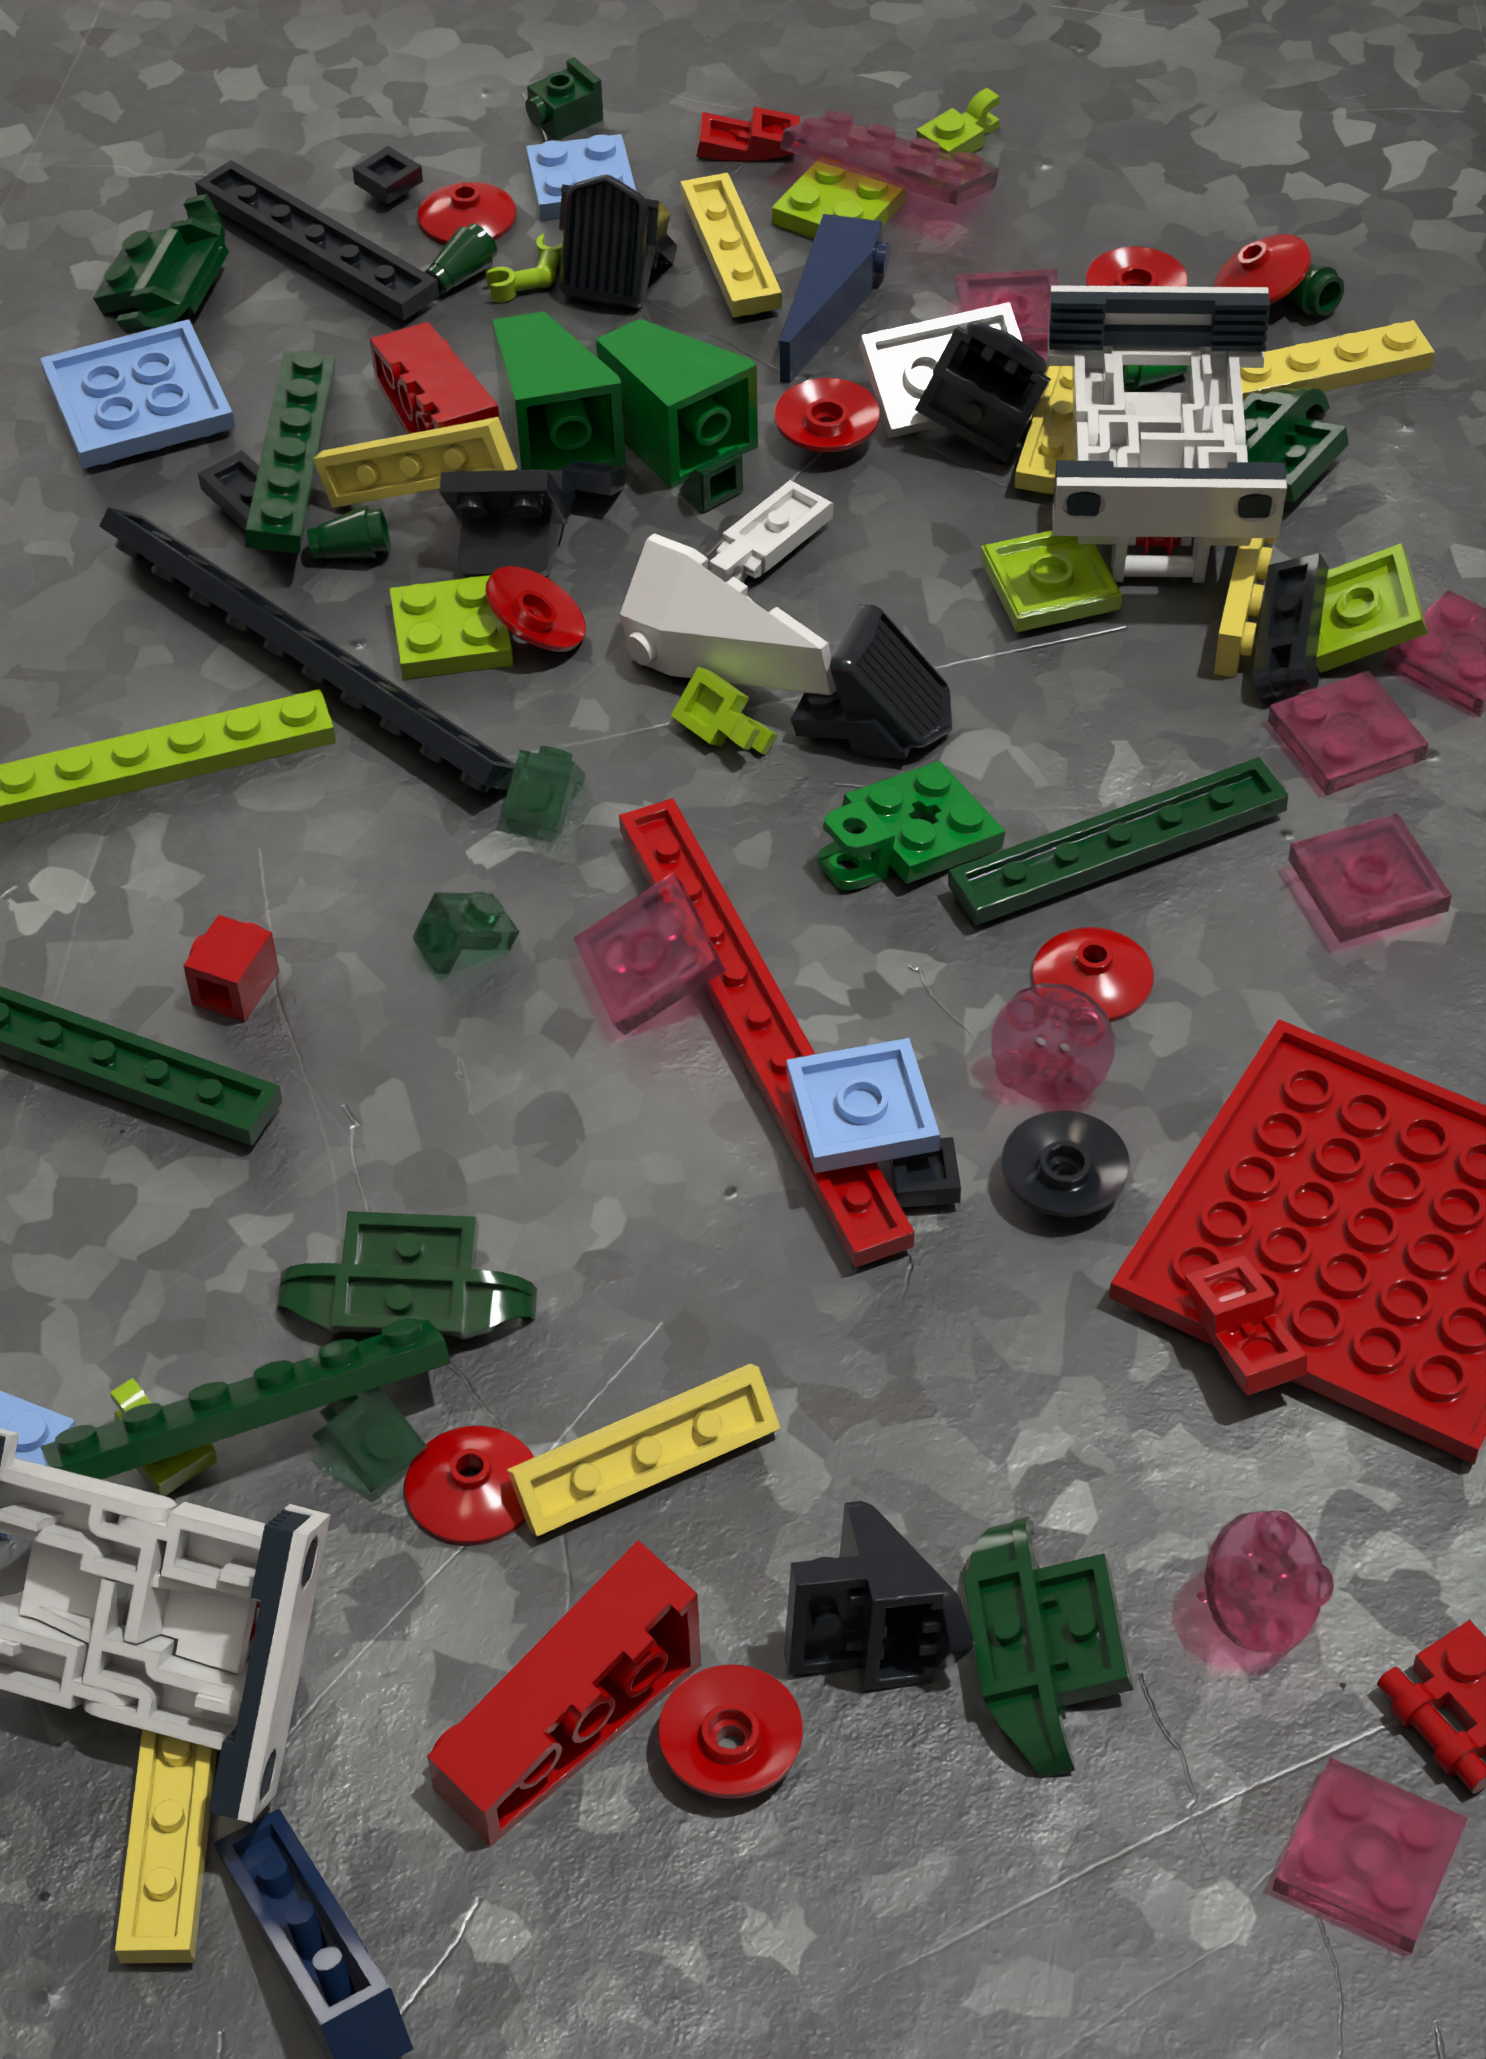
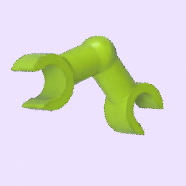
M544 234L538 236L536 246L539 262L535 268L514 272L512 269L502 266L486 271L488 289H491L492 302L503 303L510 301L516 297L518 291L551 287L556 281L557 268L561 265L563 238L559 245L549 247L545 245Z

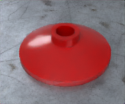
M459 182L441 187L430 193L422 201L418 210V221L421 230L430 239L444 245L458 227H467L471 223L484 228L495 241L504 236L512 228L516 220V206L512 197L501 188L482 182Z
M1277 234L1258 239L1238 250L1224 263L1216 276L1214 287H1268L1270 304L1289 294L1304 279L1311 265V252L1306 242L1294 235Z
M1129 246L1107 251L1095 258L1087 269L1085 282L1086 286L1187 287L1188 275L1183 265L1177 259L1163 251L1148 247Z
M816 378L798 383L786 390L776 403L774 417L778 431L792 444L811 451L835 452L853 448L870 438L878 427L880 408L875 397L859 384L838 378Z
M517 566L501 567L495 570L489 577L485 588L488 603L499 620L516 637L537 647L559 652L572 650L580 644L586 633L583 614L570 595L555 582L535 571Z
M1096 927L1076 928L1051 938L1038 951L1032 970L1034 989L1041 1001L1049 1009L1069 1020L1087 1024L1111 1023L1132 1015L1149 998L1154 980L1152 963L1140 945L1121 933Z
M465 1426L444 1432L426 1443L410 1463L405 1478V1496L409 1511L424 1531L447 1543L474 1546L500 1540L513 1533L526 1521L507 1469L530 1460L534 1456L521 1440L497 1428ZM469 1470L481 1471L479 1474L473 1477H465L461 1475L463 1472Z
M719 1665L691 1675L681 1682L670 1694L659 1719L660 1748L670 1770L680 1781L693 1790L717 1798L748 1797L774 1786L793 1767L802 1745V1717L793 1695L775 1677L762 1670L744 1665ZM729 1736L738 1737L744 1742L743 1745L736 1748L719 1746V1742Z

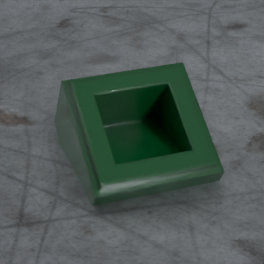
M737 446L694 468L681 486L680 495L700 513H703L743 492L742 450Z

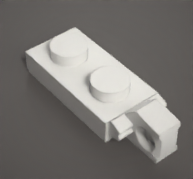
M789 480L723 533V543L716 550L718 554L709 561L711 572L725 582L735 577L744 583L748 575L753 578L761 576L763 572L766 573L833 518V503Z

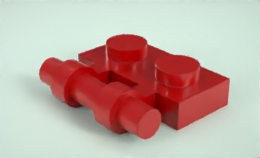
M1468 1620L1415 1656L1412 1669L1424 1683L1413 1684L1401 1669L1396 1666L1380 1677L1377 1686L1392 1702L1390 1712L1405 1728L1414 1727L1435 1750L1433 1760L1449 1777L1457 1775L1468 1789L1475 1794L1486 1787V1764L1481 1760L1486 1755V1637L1471 1620ZM1446 1706L1467 1731L1456 1732L1438 1710Z

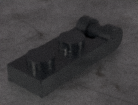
M1320 553L1268 565L1252 675L1254 690L1261 700L1279 697L1282 690L1294 688L1297 692H1304L1318 687L1319 674L1316 658L1329 568ZM1290 660L1289 666L1280 667L1281 661Z

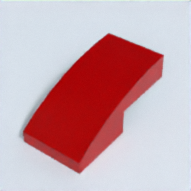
M753 106L749 122L702 112L698 126L696 157L724 161H759L796 154L799 146L800 116Z
M1246 1255L1185 1274V1285L1202 1323L1227 1368L1246 1396L1307 1375L1306 1353L1277 1317L1275 1293Z

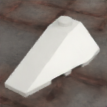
M653 534L646 539L619 614L626 638L625 647L631 660L676 677L692 678L697 667L711 670L726 682L733 684L832 695L837 690L830 670L831 653L828 642L778 607L767 612L747 596V585L735 577H732L727 582L723 581L706 569L708 567V558L694 548L657 534Z

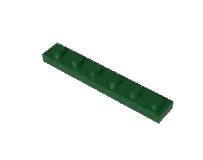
M309 350L298 352L284 351L246 526V548L300 554L316 473L313 458L320 452L335 373V357L320 355Z
M1257 757L949 869L948 887L976 926L1285 812L1289 795L1263 761Z
M0 986V1055L249 1146L254 1144L282 1103L279 1085Z
M412 1318L403 1319L385 1326L380 1335L359 1342L351 1339L334 1341L320 1348L318 1355L295 1363L286 1360L267 1363L257 1368L252 1377L231 1384L225 1382L203 1384L191 1390L188 1398L164 1406L157 1403L136 1406L126 1411L122 1415V1420L97 1428L92 1425H80L69 1428L58 1434L55 1442L42 1445L40 1448L46 1466L102 1480L451 1364L445 1339L428 1319L423 1321Z

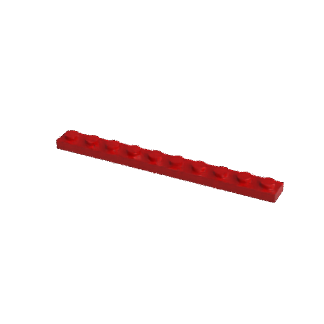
M671 798L620 814L619 826L624 840L854 1267L856 1268L913 1248L914 1230L876 1162L814 1173L787 1079L786 1060L815 1055V1052L675 800Z

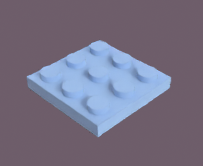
M189 319L40 358L44 377L83 469L108 464L118 459L148 451L160 450L170 445L200 437H209L215 433L235 428L232 410Z

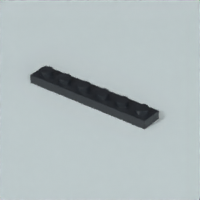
M232 160L195 182L197 196L207 194L217 211L403 321L439 297L438 280Z

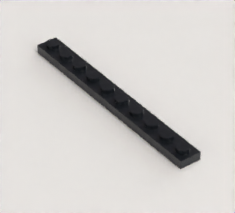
M110 507L107 508L99 527L118 539L115 544L117 549L139 560L147 558L154 563L151 569L154 574L171 583L178 585L184 583L190 587L188 596L206 607L218 609L219 607L227 612L225 621L245 633L253 635L258 633L264 637L265 640L262 646L268 651L288 660L297 659L303 664L300 671L308 678L323 685L331 686V684H334L342 691L339 698L345 703L361 711L370 712L372 710L380 715L381 718L378 724L385 730L406 739L411 736L420 742L421 745L418 751L425 757L446 766L451 763L460 769L461 773L458 778L468 786L484 793H489L492 787L516 791L525 770L145 517Z

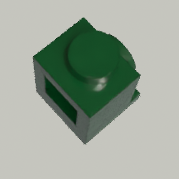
M575 57L566 60L567 69L552 73L546 78L527 86L528 99L525 102V108L530 121L536 127L542 128L556 141L604 120L601 79Z

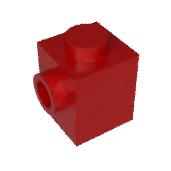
M222 915L216 917L205 935H199L195 939L189 952V958L183 965L192 1005L246 1022L279 973L272 931L265 930L252 922H241Z

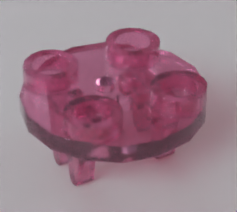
M1040 983L1020 990L1001 1008L991 1030L992 1056L996 1063V1076L1004 1086L1015 1089L1019 1094L1039 1103L1078 1104L1084 1102L1104 1082L1115 1058V1033L1106 1012L1088 994L1066 984ZM1037 1037L1043 1038V1039L1045 1040L1046 1044H1044V1045L1039 1044V1043L1036 1041V1038H1037ZM1066 1043L1070 1050H1063L1060 1044Z
M1263 1510L1240 1514L1222 1527L1209 1549L1204 1574L1205 1585L1198 1591L1196 1596L1202 1603L1208 1605L1212 1613L1211 1617L1216 1622L1218 1628L1236 1646L1257 1653H1281L1307 1636L1320 1613L1321 1606L1330 1600L1334 1585L1333 1577L1329 1569L1322 1565L1321 1557L1310 1534L1289 1513L1281 1510Z

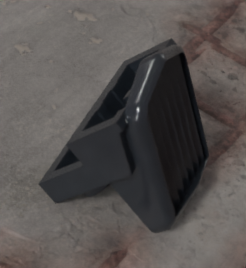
M609 174L580 181L571 186L562 184L559 230L563 233L559 283L561 292L570 299L631 310L641 308L645 301L651 269H656L658 262L674 264L677 244L667 234L671 213L660 201L644 198L639 192Z
M979 321L970 322L965 329L957 325L932 372L933 375L915 411L1007 462L1049 387L1051 378L1047 377V363L1044 358L1011 333Z
M563 470L441 472L439 493L461 522L458 568L463 576L466 578L491 575L495 570L506 566L523 567L543 576L550 573L562 526L568 523L573 499H575V490Z
M860 604L839 644H829L831 653L830 670L837 690L832 695L804 692L790 719L796 736L848 739L853 756L906 759L911 748H924L947 735L952 730L950 689L943 677L881 608L875 605Z
M863 1501L845 1502L839 1558L820 1557L810 1561L791 1562L784 1656L788 1675L858 1668L863 1690L933 1683L934 1670L950 1668L975 1647L974 1639L957 1593L893 1525L869 1503Z

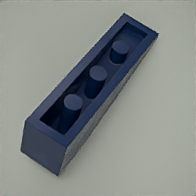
M823 214L779 340L780 382L790 383L869 297L873 291L878 273H886L889 263L890 244L882 242V221Z
M277 1809L214 1842L215 1849L327 2058L397 2059L414 2050L389 1983L281 1810Z

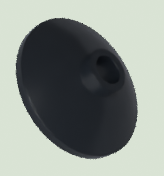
M1061 1110L1041 1113L1019 1124L1010 1133L1004 1144L1001 1167L1007 1186L1024 1204L1049 1215L1075 1217L1101 1210L1120 1195L1128 1180L1130 1160L1124 1141L1108 1124L1085 1113ZM1058 1174H1068L1070 1176H1061Z

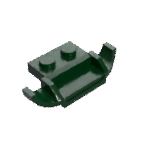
M207 194L186 198L183 205L188 219L173 222L168 229L153 232L146 230L137 231L123 241L120 253L112 266L105 272L104 280L95 293L93 300L102 314L138 308V312L119 315L115 321L125 333L130 335L169 325L179 317L196 313L229 254V250L225 245V230Z
M1302 387L1299 390L1281 388L1267 394L1252 392L1243 401L1246 433L1245 445H1247L1248 462L1285 463L1287 483L1285 502L1294 503L1349 445L1346 426L1307 420V411L1326 413L1330 409L1327 396L1320 389Z
M347 1211L342 1264L304 1263L290 1266L281 1271L277 1309L292 1310L309 1324L332 1334H337L340 1331L382 1333V1329L395 1321L412 1318L420 1321L428 1319L442 1336H456L461 1340H466L492 1332L512 1319L535 1320L537 1288L532 1282L516 1275L475 1269L479 1228L476 1216Z
M1029 1516L1015 1519L1010 1523L988 1528L979 1538L972 1552L968 1571L963 1572L972 1636L975 1643L974 1649L982 1698L1002 1732L1020 1749L1039 1777L1045 1778L1075 1771L1074 1759L1063 1725V1720L1066 1719L1064 1706L1132 1691L1133 1685L1111 1567L1105 1553L1040 1568L1034 1557L1031 1535H1035L1033 1523Z

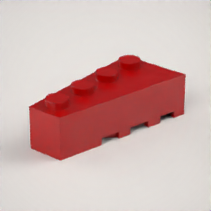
M429 322L370 338L375 380L406 434L499 417V407L496 401L453 352L447 340L442 339Z
M637 1540L459 1724L450 1727L438 1738L432 1751L427 1755L433 1790L491 1847L702 1665L697 1593L645 1545Z

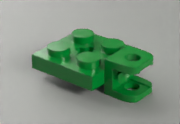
M939 760L844 794L842 806L832 810L824 818L823 830L833 838L834 842L824 846L819 851L817 864L831 881L842 890L858 889L887 879L890 866L907 884L1002 849L1006 831ZM914 818H925V819H928V820L932 821L933 824H931L930 822H928V821H926V820H923V819H914ZM850 861L858 867L849 870L840 867L838 863Z

